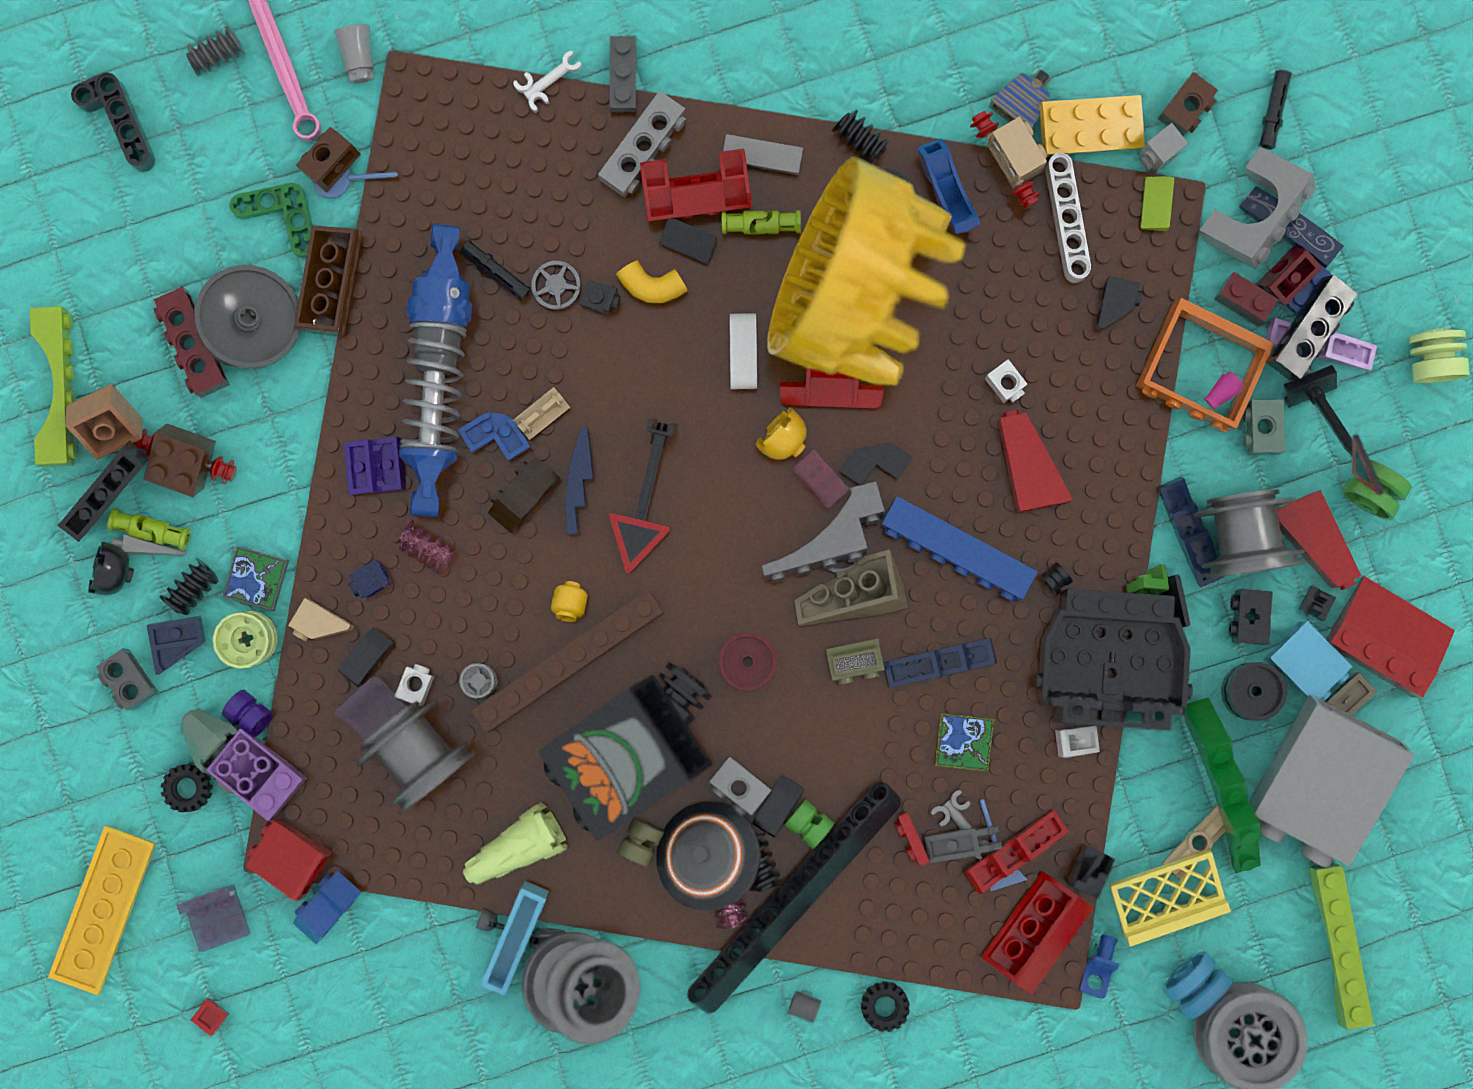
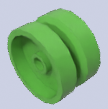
M1370 460L1384 494L1378 496L1357 478H1349L1341 492L1348 500L1366 512L1385 520H1393L1400 508L1396 500H1405L1412 486L1394 470L1374 460Z

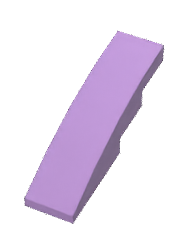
M1277 318L1270 319L1266 339L1274 343L1273 347H1276L1291 325L1290 322ZM1311 327L1313 335L1316 334V328ZM1335 332L1324 343L1326 345L1324 351L1318 357H1315V359L1371 371L1377 345ZM1297 345V354L1302 355V349Z

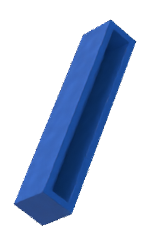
M898 496L895 498L881 524V527L885 528L883 533L896 540L900 536L908 541L907 546L918 552L924 549L932 553L931 559L943 565L945 562L954 565V571L965 577H968L969 574L978 578L977 583L989 590L992 587L1001 590L1000 595L1011 602H1015L1016 599L1019 601L1024 599L1038 572Z

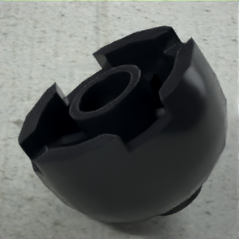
M101 542L93 563L92 577L94 578L89 580L88 593L104 596L113 595L123 588L125 582H131L134 568L129 567V557L121 547Z

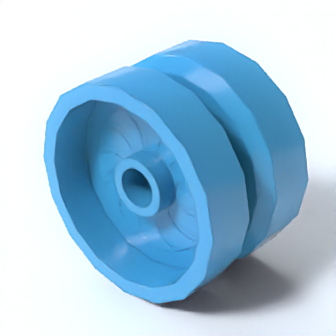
M1206 951L1199 952L1181 965L1167 980L1162 989L1172 1001L1181 1000L1179 1009L1190 1020L1210 1009L1221 999L1232 984V979L1224 970H1214L1216 962Z

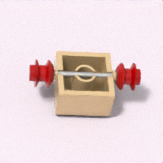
M982 111L972 118L973 123L970 125V128L976 127L979 132L976 138H986L989 140L987 143L988 148L1014 189L1011 196H1018L1021 200L1018 207L1023 205L1025 209L1031 207L1039 201L1037 196L1041 192H1034L1032 187L1035 182L1028 180L1040 174L1047 162L1045 159L1047 158L1045 149L1041 144H1036L1032 137L1034 133L1027 121L1023 122L1020 116L997 129L999 123H992L990 120L993 115L992 112L986 113V111Z

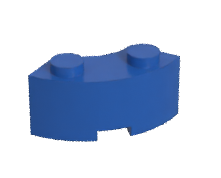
M339 871L332 877L326 875L317 885L320 890L309 903L304 901L295 911L297 917L293 924L315 944L330 931L343 913L351 907L361 894V891Z

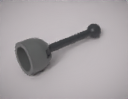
M483 908L476 929L486 932L494 928L504 930L505 925L497 922V916L493 912ZM530 936L529 943H538V940Z

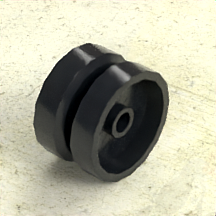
M1262 662L1243 663L1232 668L1224 677L1221 687L1222 700L1226 708L1238 718L1253 721L1267 720L1276 715L1284 706L1287 697L1286 682L1282 674L1272 665ZM1256 687L1257 693L1253 695L1251 692L1252 688Z

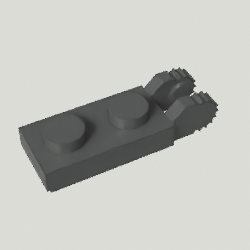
M998 825L979 829L974 827L925 836L924 840L929 863L977 856L983 852L1001 849V842L995 841L981 845L979 838L982 835H993L999 832Z

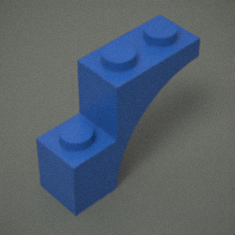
M942 138L917 147L924 174L933 186L938 207L952 215L949 225L956 234L968 232L973 227L981 225L979 217L961 184L950 149Z

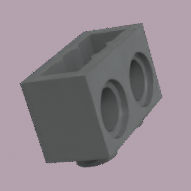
M129 649L119 650L96 667L100 672L98 674L99 680L105 687L111 688L115 694L113 700L121 709L134 710L158 693V690ZM120 663L123 667V673L117 678L113 674V667ZM131 685H135L138 689V694L134 699L128 696V688Z

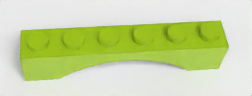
M62 306L30 308L31 335L46 354L53 378V400L49 415L43 427L34 438L35 465L41 467L74 466V459L77 458V446L73 443V434L65 426L67 405L76 401L75 393L71 390V381H74L75 371L70 361V355L74 353V345L72 339H70L69 329L73 327V318L69 310Z
M1333 863L1329 868L1323 866L1311 867L1309 872L1313 892L1323 920L1330 950L1334 978V1001L1339 1026L1346 1030L1373 1026L1374 1023L1343 865Z

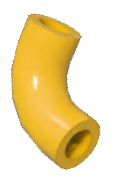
M636 260L616 273L622 285L633 297L647 303H665L678 298L688 291L675 269L661 277H652L645 272L640 262Z

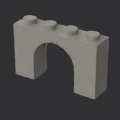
M1262 147L1257 150L1245 169L1248 179L1267 188L1278 196V204L1274 212L1261 222L1245 224L1214 209L1200 229L1203 241L1254 269L1258 267L1260 262L1266 261L1271 247L1275 242H1279L1282 239L1291 220L1294 221L1298 217L1301 206L1306 199L1309 200L1314 195L1316 190V183L1312 173Z

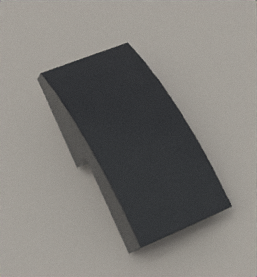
M372 627L339 667L338 672L355 686L359 687L376 670V664L392 649L393 641L375 627Z
M782 775L752 824L775 838L804 793V788Z

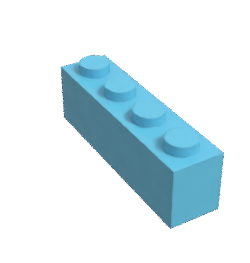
M524 881L480 986L505 996L547 898L548 890Z

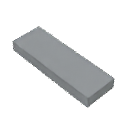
M726 134L723 151L744 148L747 166L799 175L803 148Z

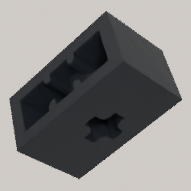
M1235 590V595L1232 594L1230 608L1234 610L1233 621L1229 623V636L1232 637V643L1269 644L1273 591ZM1250 613V615H1254V620L1249 622V619H1245V614Z

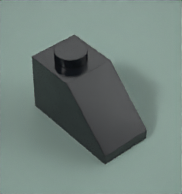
M1111 276L1105 280L1095 332H1101L1129 314L1135 306L1139 307L1142 298V291H1139L1140 283Z

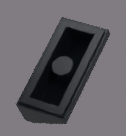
M669 218L659 244L707 264L717 243V237L674 218Z
M1180 575L1168 576L1169 590L1158 595L1175 596L1174 618H1179L1182 628L1188 627L1191 623Z

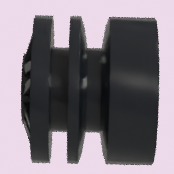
M668 662L665 667L674 674L671 679L662 672L658 675L666 684L663 690L689 727L695 717L688 710V707L693 705L702 710L704 706L696 700V697L700 694L709 701L713 696L709 694L704 684L685 668Z

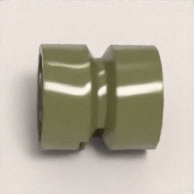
M633 818L627 830L629 837L623 839L617 853L648 867L654 855L652 848L658 846L664 832Z

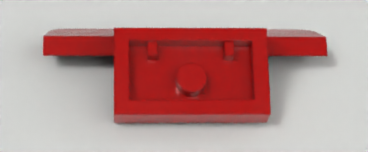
M807 367L806 382L780 381L781 402L785 405L878 408L882 404L884 385L859 384L858 378L840 372L829 374Z

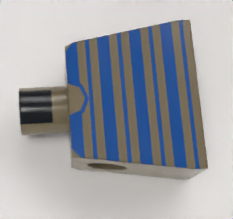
M1041 69L1032 78L1024 73H1020L992 98L989 107L1008 122L1020 116L1023 122L1027 121L1031 128H1033L1040 116L1039 103L1048 101L1050 93L1044 87L1051 78Z

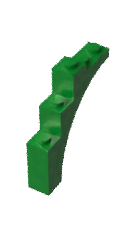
M1208 697L1188 703L1184 715L1185 723L1201 756L1217 801L1228 842L1231 865L1235 873L1252 870L1255 867L1261 866L1258 840H1261L1260 822L1247 799L1246 781L1234 760L1232 741Z

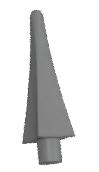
M124 534L123 539L113 538L112 544L121 547L127 555H186L185 550L182 551L158 545Z

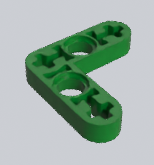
M287 183L240 193L231 199L229 208L240 219H249L284 211L291 249L298 257L306 259L308 246L306 247V252H302L300 248H297V246L301 245L300 236L298 234L294 236V233H303L305 242L309 244L312 222L307 197L301 186L296 183ZM291 190L300 193L299 196H296V203L299 207L303 206V208H294L292 200L287 198V196L291 195ZM267 194L273 195L275 198L274 204L269 208L262 207L261 205L262 197ZM255 197L258 210H255L253 205L245 207V212L243 213L236 209V207L240 206V201L243 200L246 204L254 203L252 198ZM297 214H302L305 216L304 225L299 228L293 227L291 223L292 218Z

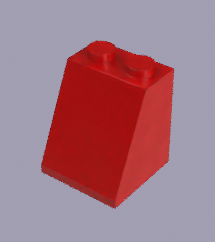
M275 819L272 823L268 821L260 833L263 836L258 846L254 844L247 854L246 858L249 861L246 867L296 902L306 897L333 851L280 819Z

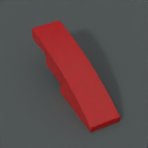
M1052 810L1004 842L1001 849L990 852L964 873L978 894H982L1002 878L1011 875L1026 862L1032 861L1066 835L1069 830L1057 812Z

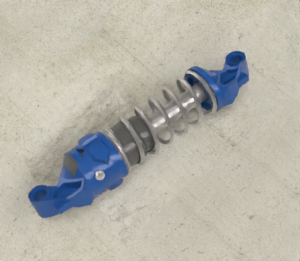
M432 224L430 246L434 247L437 256L431 267L412 279V295L407 301L406 316L409 317V326L414 330L413 338H410L408 342L413 344L412 353L414 354V359L409 358L406 361L409 364H414L419 372L424 373L423 379L407 378L405 380L407 384L423 386L422 399L403 400L405 404L421 406L420 419L402 420L403 424L420 426L419 439H402L400 441L402 445L399 446L401 448L399 449V456L415 472L419 482L417 491H412L410 515L438 516L439 494L436 492L435 482L439 474L455 463L458 458V451L454 447L440 445V443L454 441L459 437L458 433L453 429L441 426V423L452 422L460 417L458 411L444 406L443 403L457 401L462 397L457 389L446 386L444 383L455 382L463 377V373L456 368L457 361L465 357L464 352L460 350L461 340L467 336L465 332L472 315V303L469 302L470 284L459 274L452 254L453 249H458L459 226ZM451 373L458 374L455 377L445 378V375H450ZM444 390L457 396L443 398ZM442 411L452 413L455 416L442 418ZM441 431L454 435L440 438Z

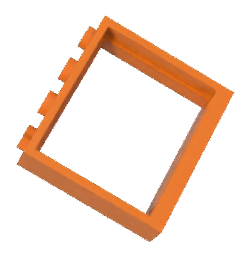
M1180 298L1173 302L1136 387L1143 389L1142 393L1148 397H1159L1165 400V404L1173 409L1180 410L1182 408L1188 411V415L1193 419L1199 421L1204 419L1213 423L1212 427L1218 431L1234 430L1239 425L1274 343ZM1179 316L1254 352L1242 380L1244 387L1240 389L1241 393L1235 396L1226 417L1150 381Z

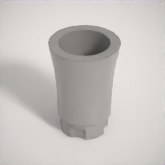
M364 24L351 25L335 30L334 34L340 47L349 83L359 84L374 80L370 26Z

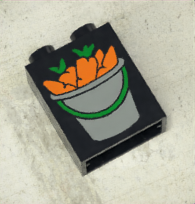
M653 674L630 687L538 750L544 760L546 776L553 784L563 789L574 806L573 815L576 822L584 830L590 831L596 841L602 839L713 765Z

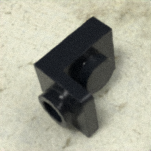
M588 279L579 304L580 306L610 316L612 310H617L621 296L618 295L617 287L612 286L611 288Z

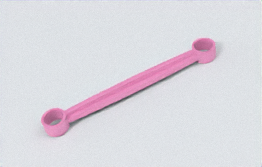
M248 0L275 72L296 117L293 122L294 132L302 141L313 142L321 134V124L313 114L309 113L298 78L267 0ZM307 119L313 120L316 123L315 131L308 136L301 135L298 132L300 123Z

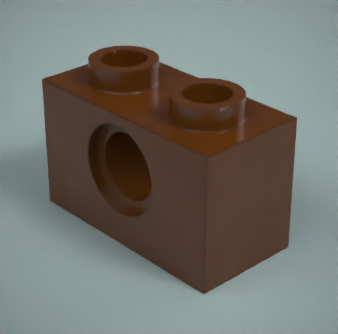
M1193 72L1161 113L1158 120L1166 126L1172 123L1182 136L1187 131L1193 133L1201 123L1198 117L1204 110L1208 113L1217 100L1213 97L1218 92V89ZM1184 102H1192L1195 105L1196 110H1187L1184 106Z
M330 126L326 132L319 136L318 141L312 148L302 155L296 166L327 193L361 154L348 140Z

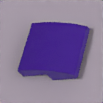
M401 437L376 440L366 439L344 443L349 495L406 489L403 459L399 456Z

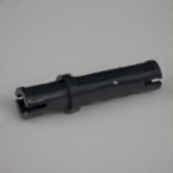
M1279 69L1275 71L1266 116L1262 119L1263 131L1259 147L1264 149H1275L1279 128L1283 125L1282 113L1292 73L1287 70Z
M468 240L461 248L459 253L475 264L479 272L484 271L517 297L519 301H523L531 291L530 287L493 259L494 256L492 254H486L473 244L471 240Z

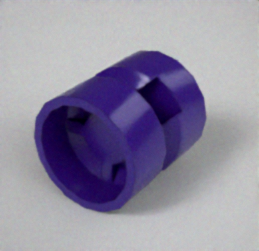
M245 689L233 695L222 710L223 717L233 725L239 724L238 727L240 729H243L254 738L266 729L273 718V713L261 703L256 704L257 699Z

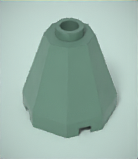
M200 709L187 712L182 718L180 727L195 765L208 775L211 774L206 771L207 768L240 730Z

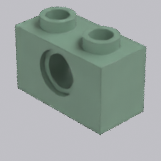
M1284 399L1249 401L1243 413V422L1247 423V433H1244L1243 444L1244 448L1248 449V455H1280L1284 453ZM1259 421H1263L1268 425L1267 434H1262L1258 430L1257 425Z

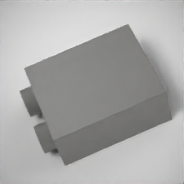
M1310 694L1249 800L1260 822L1261 834L1278 843H1282L1286 834L1301 840L1305 844L1300 852L1311 861L1323 867L1329 868L1334 858L1350 866L1415 754L1404 742Z

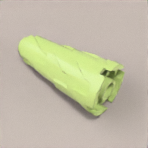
M543 803L533 806L518 817L519 820L502 832L500 836L482 847L479 853L465 863L466 868L463 869L467 881L478 885L494 877L499 878L517 868L528 866L540 859H547L566 850L567 845L560 844L566 838L551 811L547 814L542 812L547 806Z

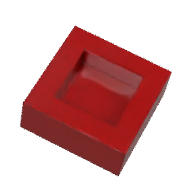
M207 998L190 1021L211 1037L226 1020L229 1013L212 999Z

